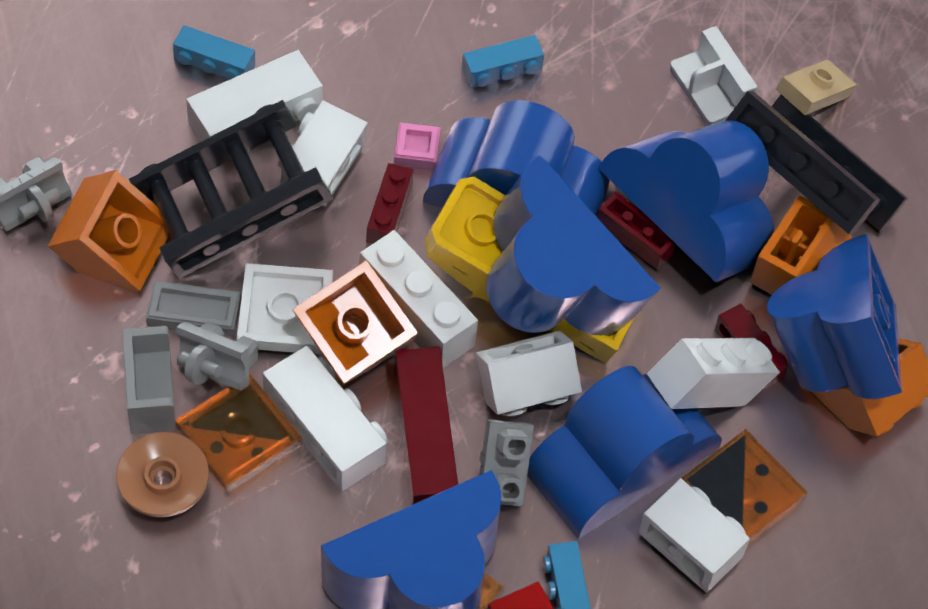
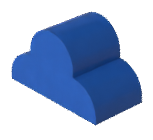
M514 100L499 105L495 109L491 120L480 117H468L460 119L452 125L425 190L423 203L442 208L458 181L469 177H476L506 195L527 165L538 155H541L597 217L598 209L602 206L610 179L598 169L602 162L598 157L574 145L575 136L573 129L560 114L535 102Z
M731 120L720 121L688 133L669 131L610 152L598 167L608 179L715 282L755 266L758 255L774 233L771 214L765 203L759 198L768 179V156L757 134L740 122Z
M538 155L527 165L498 205L494 215L493 227L495 237L503 252L489 271L486 287L492 308L510 326L526 332H543L554 328L565 319L574 328L584 333L599 336L609 335L625 327L661 289L541 155Z
M868 234L860 235L843 242L829 251L821 259L817 270L800 275L777 289L768 300L767 310L797 381L803 389L812 392H826L848 386L851 393L857 397L878 399L902 393L897 310Z
M626 366L599 380L577 400L569 411L565 424L548 436L531 454L527 476L579 540L718 449L722 438L697 408L671 409L647 373L642 375L635 366Z
M493 471L485 472L321 545L322 585L330 599L342 609H480L485 563L489 560L495 548L501 506V490Z

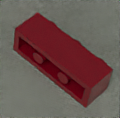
M388 163L367 225L366 242L374 244L393 230L398 231L412 188L414 169Z
M615 192L599 207L597 218L612 235L657 270L674 254L676 243L647 215Z
M741 303L721 313L718 316L715 329L722 338H756V340L762 342L769 349L772 355L771 361L780 373L762 390L784 379L788 368L787 359L782 352H778L773 346L768 333L762 331L757 325L754 315L749 310H746Z

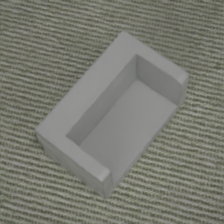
M155 326L122 329L130 433L176 430L168 327Z

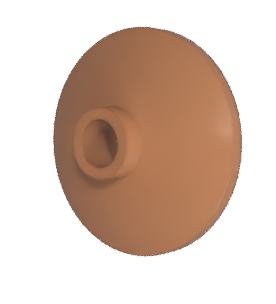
M156 432L142 436L125 449L118 461L116 480L121 496L133 509L148 516L169 517L185 512L200 500L208 485L209 468L203 451L195 442L177 433ZM160 477H168L172 480L167 485H157L155 483Z

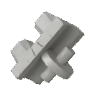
M36 157L25 164L21 176L11 181L0 177V226L6 232L35 215H38L44 222L52 219L54 214L51 206L73 195L65 179L63 165L58 158L53 157L48 161H44L40 157Z
M184 321L176 327V334L180 338L177 365L185 368V378L189 382L200 385L208 378H211L240 391L249 385V368L258 361V344L256 340L242 336L240 339L233 341L225 337V333L220 326L210 322H206L201 327Z
M490 419L486 421L483 450L480 451L479 457L481 462L479 475L490 470L493 471L501 490V505L523 506L534 425L531 423H514Z

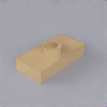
M827 59L783 76L776 90L804 115H807L850 97L857 84Z

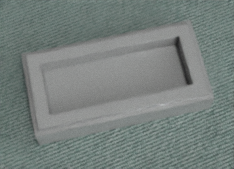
M154 280L146 315L147 326H167L168 329H176L184 321L201 327L206 322H210L220 326L225 336L234 337L241 304V292Z

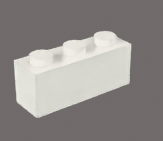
M296 50L187 98L188 124L201 142L250 117L261 107L275 104L281 100L285 102L295 121H302L308 112L314 114L323 101V85L300 51Z
M395 230L360 252V264L366 260L417 331L418 334L414 341L421 348L440 347L443 368L475 346L478 319Z
M682 338L647 375L671 409L746 406L780 372L771 361L772 355L769 349L762 342L756 340V338Z
M305 346L263 372V394L341 492L386 464L388 439L384 430L376 421L369 422L361 412V405L355 394L348 388L344 390L335 380L332 367L323 356L317 358L311 349Z

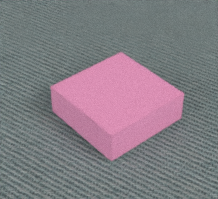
M399 122L394 164L434 170L437 163L441 127Z

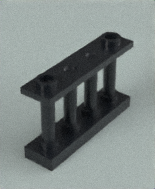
M747 91L726 119L740 122L753 130L765 147L769 166L848 234H854L865 219L877 230L883 231L908 200L904 194L809 114L804 115L781 94L774 104L770 106L754 91Z
M283 100L261 107L250 117L160 163L145 167L139 174L129 178L132 185L149 200L155 199L172 237L169 243L159 248L165 262L179 279L334 200L316 167L309 171H304L286 134V131L298 125ZM270 140L289 179L280 186L270 191H265L247 152ZM232 160L250 199L247 203L227 211L209 171ZM194 180L211 219L208 223L188 231L170 191Z

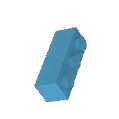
M183 25L173 43L174 60L184 65L200 68L206 73L220 75L228 80L253 70L255 67L254 49Z
M536 35L463 53L461 69L470 88L483 87L493 82L510 80L516 76L533 74L542 70L544 53Z
M578 542L549 544L547 555L543 556V567L545 573H550L551 582H548L550 600L555 599L556 609H591Z

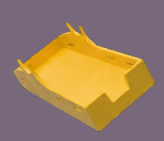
M476 177L463 178L458 181L425 237L424 242L427 256L456 281L473 293L470 298L476 297L490 302L486 287L487 277L491 267L503 252L495 237L493 221L496 209L506 195ZM634 318L621 330L609 335L599 336L584 333L574 328L565 319L549 331L552 333L561 331L573 341L574 346L606 364L618 351Z

